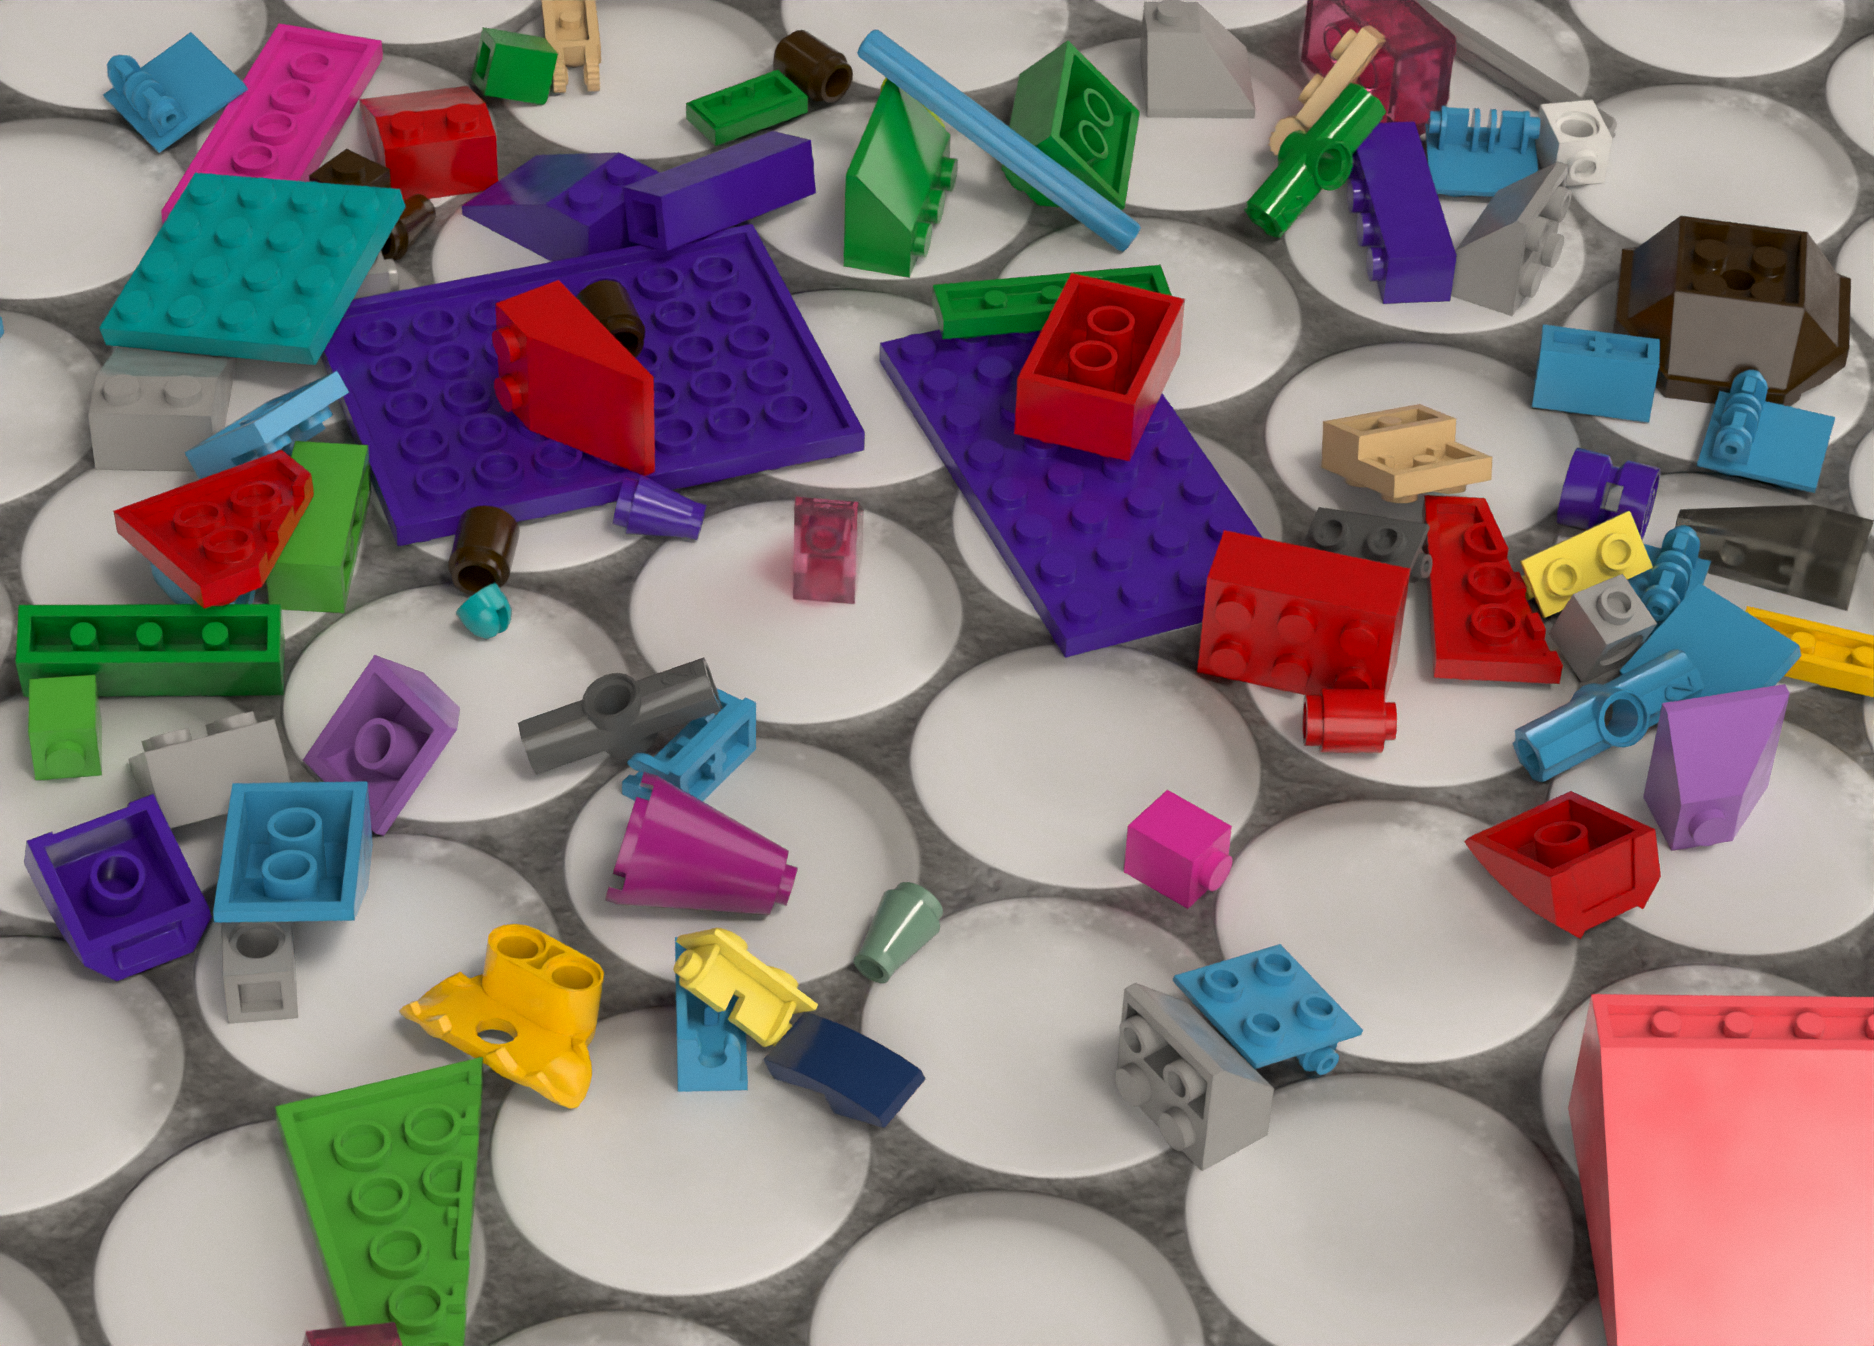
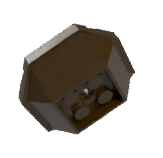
M1679 216L1639 247L1622 249L1618 270L1613 333L1660 339L1659 369L1655 387L1664 398L1716 404L1719 391L1730 393L1732 382L1738 374L1746 370H1756L1762 374L1768 385L1765 401L1791 407L1800 400L1802 393L1821 385L1846 366L1850 347L1851 278L1836 273L1808 232Z

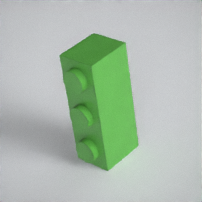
M295 441L291 458L311 473L314 496L265 581L267 583L269 604H281L282 610L344 613L372 492L368 445Z

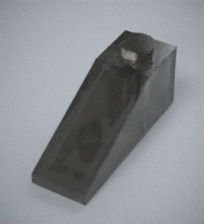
M1814 504L1680 509L1675 528L1680 525H1686L1695 530L1700 540L1698 558L1711 561L1708 574L1848 611L1864 565L1874 520Z

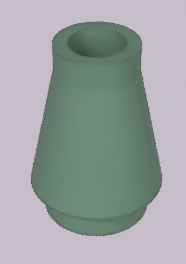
M901 882L895 889L885 891L862 948L854 958V964L859 972L874 982L887 983L899 967L939 933V919L943 915V909L937 898L925 888L911 882Z

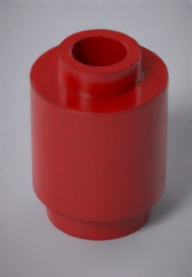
M1321 688L1319 695H1304L1302 713L1304 746H1319L1320 753H1382L1385 741H1395L1396 703L1385 702L1383 689Z

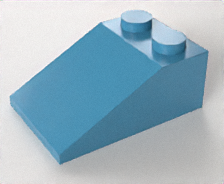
M368 781L232 783L213 909L214 923L355 921L369 886L373 847Z

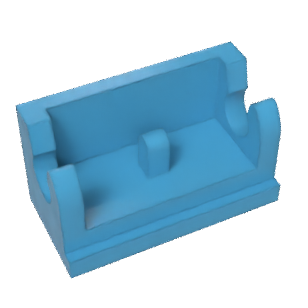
M1543 324L1532 407L1649 422L1659 369L1660 339Z
M717 688L722 709L717 715L713 713L690 721L654 757L646 753H635L627 761L631 768L639 772L635 776L629 774L622 781V795L634 801L636 796L649 800L652 790L640 787L643 773L648 772L663 778L699 800L704 801L756 750V702L746 697L741 700Z
M675 937V962L687 950L676 942L678 937ZM675 973L678 1092L748 1090L746 1033L728 1020L738 997L733 994L726 1010L716 1012L694 994L683 988L679 984L680 976Z

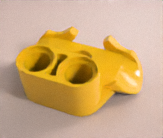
M507 924L493 929L488 935L483 974L468 978L460 971L432 987L419 1000L411 1001L403 1006L399 1013L406 1020L418 1023L430 1036L442 1039L473 1058L483 1057V1063L504 1078L532 1088L555 1104L567 1108H578L586 1097L592 1078V1064L587 1047L592 1042L596 1032L604 972L601 966L591 958L538 929L521 924ZM484 1030H501L511 1035L514 1040L508 1043L495 1044L484 1041L477 1034Z

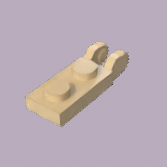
M541 0L544 38L558 53L552 78L553 93L566 92V86L568 85L567 67H579L584 64V84L587 85V91H600L599 63H601V43L596 1Z
M1371 25L1362 27L1358 33L1352 29L1348 30L1331 53V56L1337 60L1335 65L1325 78L1317 73L1298 97V101L1304 104L1298 115L1281 119L1275 126L1276 131L1271 132L1272 135L1268 138L1270 140L1268 145L1271 147L1270 151L1274 152V156L1278 155L1282 142L1290 133L1297 130L1308 132L1347 85L1357 81L1386 42L1383 34Z

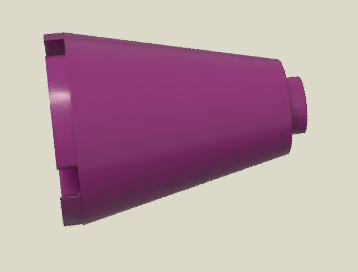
M648 772L643 773L640 787L650 789L652 793L649 800L636 796L613 871V875L623 877L625 881L622 890L608 887L605 901L620 905L770 915L774 902L787 905L798 867L786 864L789 850L663 778Z

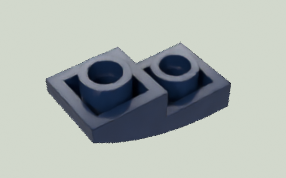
M808 1012L802 1014L763 1059L773 1079L823 1093L833 1113L882 1128L888 1125L926 1080L921 1069L884 1045L844 1025Z

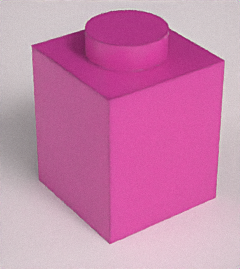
M1166 790L1128 825L1124 873L1189 909L1208 890H1217L1226 880L1232 867V857L1229 856L1232 826L1171 791Z

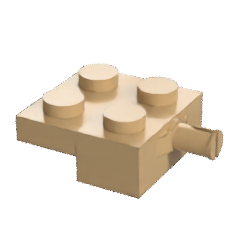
M1416 404L1323 421L1321 467L1345 477V483L1350 486L1368 487L1381 493V498L1387 502L1411 503L1418 499V494L1432 491L1443 494L1462 493L1466 491L1468 484L1489 481L1492 478V456L1455 442L1456 418L1424 405Z

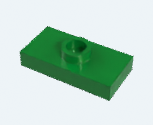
M779 70L766 73L686 103V119L715 146L747 134L756 133L761 129L808 112V96Z

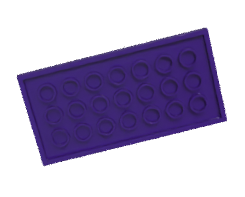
M940 329L880 343L879 361L1065 658L1202 623L1207 576L1223 531L1227 530L1263 538L1163 393L1130 461L1103 457L1096 453L1058 444L1045 443L1037 439L1014 434L1017 378L1042 330L1025 334L1006 333L977 336L970 339H943Z

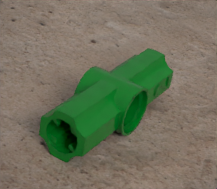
M1349 83L1308 132L1297 130L1290 133L1280 146L1277 168L1252 195L1244 207V211L1250 220L1262 228L1266 234L1281 238L1322 189L1332 191L1340 188L1350 175L1352 154L1381 122L1382 117L1386 113L1380 100L1370 94L1363 86Z

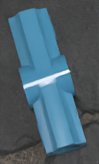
M1672 649L1604 685L1591 683L1582 686L1574 693L1567 704L1514 730L1515 741L1512 744L1519 763L1526 768L1533 780L1544 782L1612 746L1625 748L1635 745L1643 738L1649 727L1659 722L1662 703L1701 697L1702 689L1705 687L1698 667L1688 659L1684 651ZM1612 703V719L1605 727V712Z

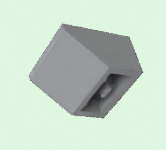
M1556 162L1496 192L1455 251L1457 258L1451 293L1452 297L1513 316L1525 297L1533 298L1536 295L1542 281L1544 269L1546 266L1553 268L1557 264L1564 244V236L1557 234L1559 222H1562L1568 211L1572 191L1565 188L1568 164Z
M251 711L206 724L208 736L192 740L189 728H184L141 741L144 753L131 757L128 761L142 798L154 794L171 829L228 814L232 783H291L275 719L256 723L254 712Z
M1138 983L1124 988L1115 1083L1126 1102L1131 1106L1139 1107L1160 1128L1166 1142L1174 1150L1182 1151L1201 1171L1267 1136L1274 1088L1186 1001Z

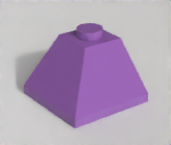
M374 655L303 761L324 782L368 781L371 829L375 834L384 836L457 731L460 707L424 672Z
M1785 684L1662 703L1643 798L1671 851L1733 841L1769 785L1790 694Z

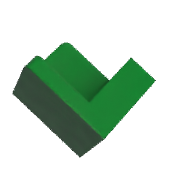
M483 27L471 80L483 95L543 105L548 99L558 53L545 38Z

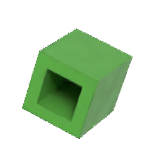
M96 675L29 679L28 734L35 780L102 776V719Z

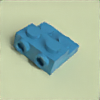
M335 371L265 402L184 453L199 479L279 450H283L291 457L295 441H307L326 429L322 422L333 416L328 405L346 395L349 391L339 373Z

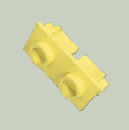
M1626 511L1520 561L1525 573L1522 578L1527 587L1526 600L1535 597L1543 618L1563 610L1571 596L1579 591L1620 574H1623L1628 580L1653 568L1630 511Z
M712 928L680 935L676 940L677 943L687 949L679 956L673 968L674 972L680 976L679 984L716 1012L725 1011L733 994L737 996V1002L728 1020L763 1047L775 1046L793 1026L789 1023L793 1014L814 1011L818 1006L816 1002L797 989L798 982L793 976L779 968L765 965L747 951L748 945L740 936L729 930Z

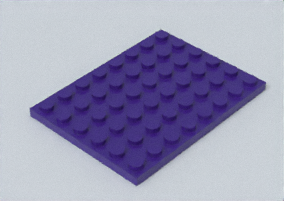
M753 224L723 229L669 251L637 245L353 299L321 355L327 374L329 375L337 371L349 393L339 398L338 401L355 443L358 445H368L371 482L397 546L427 542L432 539L455 535L461 515L466 510L475 506L485 505L500 508L508 512L519 522L616 502L625 477L635 480L640 479L641 475L530 431L512 411L507 412L504 410L497 399L494 381L499 377L498 356L492 342V333L496 330L495 303L559 280L575 297L583 288L597 281L612 280L622 284L626 288L645 326L644 347L636 359L654 377L655 472L645 477L674 490L708 482H718L766 470H776L800 463L834 458L839 455L864 451L865 431Z

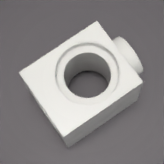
M1594 101L1540 104L1538 116L1540 117L1539 138L1535 139L1537 158L1542 168L1556 162L1568 164L1565 186L1605 183L1612 136Z

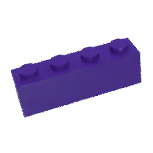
M1415 122L1379 123L1352 154V169L1347 179L1348 210L1350 213H1357L1358 215L1356 225L1357 241L1360 247H1367L1366 268L1369 281H1377L1383 304L1449 302L1451 300L1457 255Z

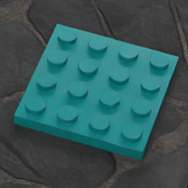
M195 173L100 325L99 330L105 344L108 346L316 365L406 207L400 189Z

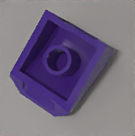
M154 794L132 801L123 809L55 834L51 831L26 841L24 865L61 934L84 966L115 981L192 953L212 917L209 906Z

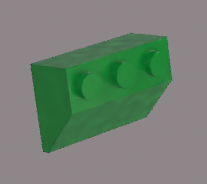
M1067 40L1019 74L1009 127L1120 210L1125 208L1140 111ZM1002 164L1001 170L1004 172L1008 182L1016 190L1024 191L1039 206L1061 208Z
M888 78L846 172L843 266L910 278L918 256L926 257L929 252L932 238L931 223L940 224L945 205V191L952 192L954 189L958 171V159L950 157L951 135L920 102Z

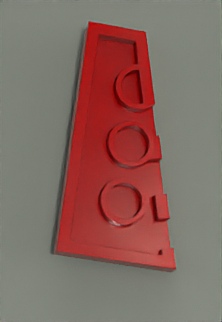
M1424 495L1422 523L1428 524L1430 527L1424 540L1425 554H1429L1432 557V570L1426 579L1433 677L1458 680L1560 684L1563 664L1557 651H1550L1545 641L1546 628L1538 612L1532 613L1525 597L1527 587L1520 572H1514L1507 559L1509 548L1486 499Z

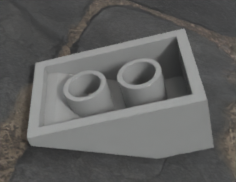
M117 347L96 375L88 411L95 470L195 472L184 452L225 428L237 358Z

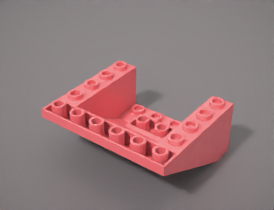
M1591 994L1568 1111L1607 1346H1874V997Z

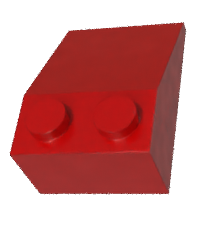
M468 86L359 99L361 114L375 162L390 169L391 188L400 189L403 200L408 199L414 194H421L428 199L478 193L483 192L498 182L497 139L486 103Z
M559 280L495 303L496 330L492 333V342L498 356L499 377L494 381V389L503 409L507 412L512 411L532 432L640 475L646 476L654 473V377Z

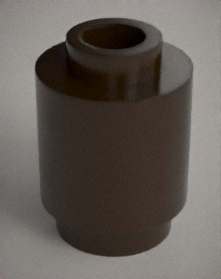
M805 30L794 31L784 37L775 48L774 71L779 70L814 101L835 102L848 91L853 79V70L847 63L846 57Z
M612 280L597 281L583 288L576 298L636 358L644 347L645 326L626 288Z
M483 505L472 507L461 515L448 562L452 581L461 592L473 596L491 584L496 583L500 588L508 581L520 535L517 521L508 512L497 507Z

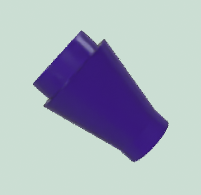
M641 475L639 480L625 477L618 496L613 524L625 527L626 534L686 537L698 540L707 505L694 502Z

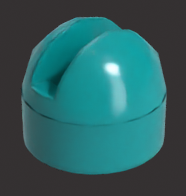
M494 583L481 589L466 600L457 609L456 615L474 635L489 639L508 629L512 617V608L507 597L498 585Z

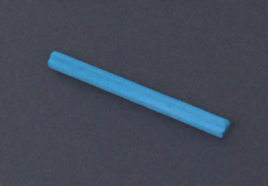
M874 29L862 41L857 52L859 58L1117 250L1125 251L1135 240L1141 229L1139 223L881 31Z

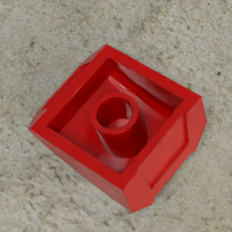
M1569 791L1472 835L1464 841L1484 868L1518 901L1537 915L1579 939L1582 938L1586 930L1637 906L1644 909L1661 878L1656 830L1573 791Z

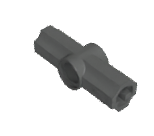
M703 657L637 681L623 673L604 675L587 687L583 700L522 720L518 723L528 760L537 775L606 751L614 758H631L635 753L646 752L653 745L658 732L721 711L722 705L710 668Z

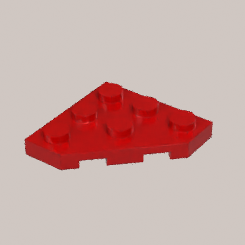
M279 450L114 510L113 513L117 533L205 609L211 606L230 604L240 595L263 586L314 496L311 473L283 450Z

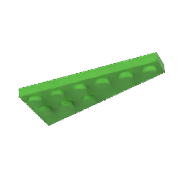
M483 1057L275 1106L278 1130L349 1346H465L484 1079Z

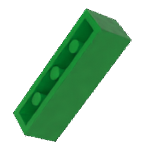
M199 604L18 605L16 667L24 697H29V679L96 675L98 696L284 695L285 635L281 604H227L211 606L205 609Z

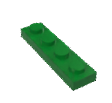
M1161 265L1071 272L1172 296ZM1071 273L933 285L932 305L942 338L970 339L984 335L1025 334L1042 330Z

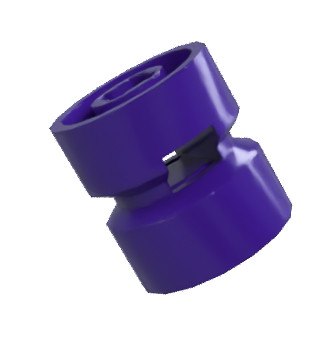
M1577 447L1565 477L1557 512V524L1586 531L1626 511H1630L1643 541L1654 507L1661 469L1627 460L1620 467L1613 466L1610 455ZM1611 483L1623 486L1617 511L1605 508Z

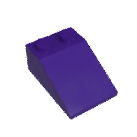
M621 152L536 155L462 205V215L551 262L637 246L641 244L630 242L628 237L623 186L660 172Z

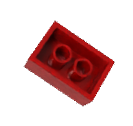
M1071 273L1017 378L1014 434L1037 439L1045 443L1058 444L1096 453L1103 457L1130 461L1180 356L1185 299Z
M1224 530L1207 576L1197 672L1302 695H1319L1321 688L1383 689L1386 701L1398 660L1411 569Z

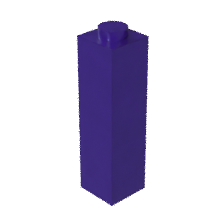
M771 131L623 186L629 241L669 251L816 194L811 140Z

